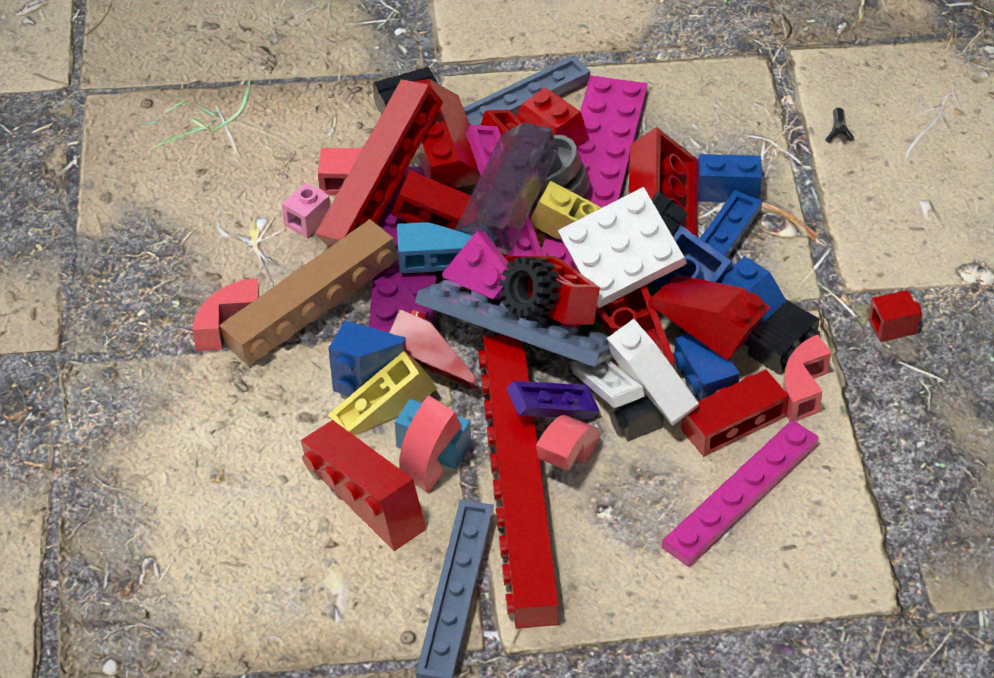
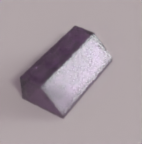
M523 122L500 136L455 227L456 231L474 235L476 231H485L496 247L512 250L559 152L552 128Z

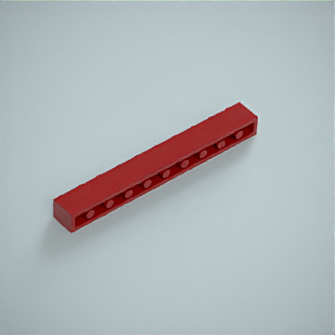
M506 335L484 336V350H478L479 370L486 369V375H481L482 395H489V400L484 401L485 421L491 420L492 426L487 427L488 447L494 446L495 453L489 454L491 473L498 474V480H493L494 501L501 500V507L496 508L497 528H504V535L499 536L500 557L507 556L508 564H502L504 586L510 585L511 593L505 594L507 615H514L515 629L558 625V600L540 462L536 450L537 439L534 417L519 416L506 390L513 381L529 382L524 342Z

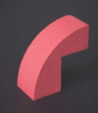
M258 278L229 284L216 291L201 305L195 316L192 329L196 351L222 349V332L219 325L260 297Z
M819 335L813 336L800 344L793 351L787 362L783 389L789 395L786 415L789 422L792 419L798 421L820 411L823 391L814 379L828 374L831 352Z
M428 395L411 421L402 443L399 469L412 477L415 485L427 493L444 473L437 459L462 427L453 410Z
M561 415L547 427L536 444L538 459L569 471L575 459L585 463L588 461L601 437L600 431L597 427L569 416Z

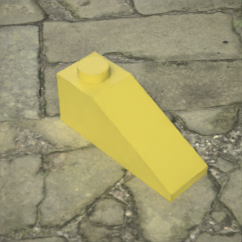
M403 351L328 415L355 436L399 416L409 399L422 402L437 387L424 368Z

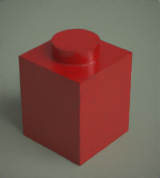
M908 290L872 298L868 320L880 342L917 333L919 320L922 319V310L920 304L913 300Z

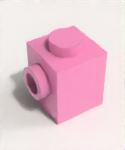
M308 183L303 184L282 203L284 225L309 238L319 228L330 208L329 195Z

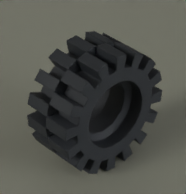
M517 257L514 259V262L507 264L509 270H503L501 275L506 278L505 280H500L499 286H504V291H500V296L506 297L503 304L505 307H510L508 311L511 314H516V316L540 317L549 314V309H554L557 305L553 299H559L560 294L556 293V288H561V282H555V279L560 276L558 271H552L555 266L552 263H547V259L540 257ZM530 276L533 281L531 297H529L527 292V283Z

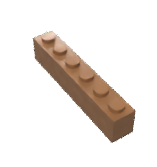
M369 219L220 324L219 327L226 346L248 366L263 358L282 342L291 338L296 332L316 320L324 312L340 303L345 297L399 260L393 237Z

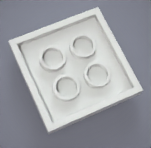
M644 187L558 230L579 272L600 286L597 302L599 308L687 264L681 250Z

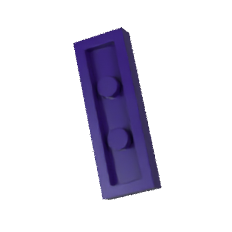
M513 381L506 388L519 416L557 418L561 415H566L574 419H594L600 412L587 385Z

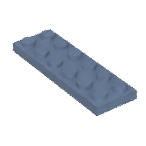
M443 280L442 283L431 284L430 287L418 290L416 304L595 367L612 358L607 340L608 336L598 332L587 334L578 331L579 328H568L561 325V322L558 324L548 320L549 317L545 315L540 317L516 316V314H511L508 311L510 307H505L504 301L499 303L475 291L467 292L461 289V285L453 281Z

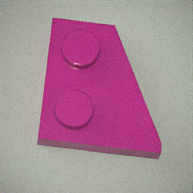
M476 231L441 275L486 297L501 300L500 291H504V286L499 285L500 280H505L506 278L501 274L503 270H509L507 267L508 261L485 231Z

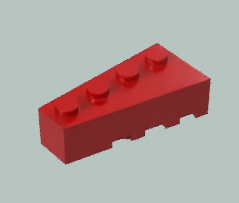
M646 285L601 308L597 305L595 318L608 336H611L634 319L655 342L679 375L675 358L656 309L648 304L651 296Z
M331 420L300 440L304 451L302 460L308 470L313 473L315 472L393 551H396L427 530L414 479L337 422Z

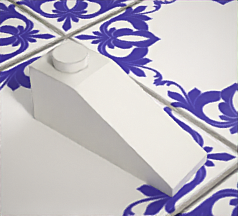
M634 319L607 338L612 357L631 378L643 386L644 394L672 426L699 406L695 397L655 342Z

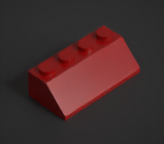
M430 79L415 81L429 84L443 101L416 151L425 177L451 188L482 183L466 135L470 123L459 95Z
M656 127L630 144L629 194L643 187L650 198H653L657 191L661 192L687 212L688 215L680 225L697 236L698 159Z

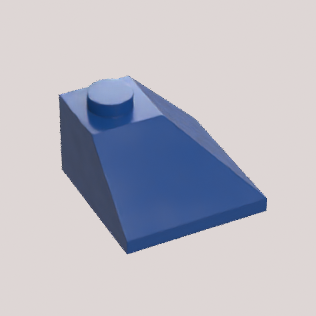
M746 256L727 270L719 281L721 284L744 288L758 295L770 307L759 324L760 326L786 301L771 273ZM749 339L744 343L746 347L749 345Z

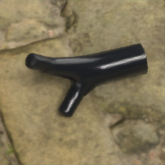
M835 108L833 110V128L825 140L831 142L837 134H844L849 141L853 140L854 136L846 126L844 109Z

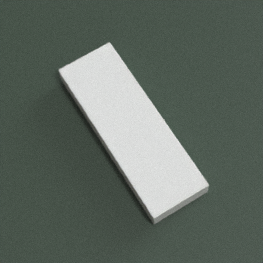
M609 359L595 367L577 360L570 363L572 373L614 408L644 397L643 386Z

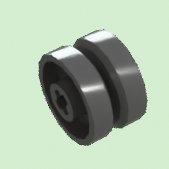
M564 135L540 137L523 147L513 160L512 170L527 202L533 209H536L550 181L581 197H584L589 188L590 177L581 160L579 151L573 140Z

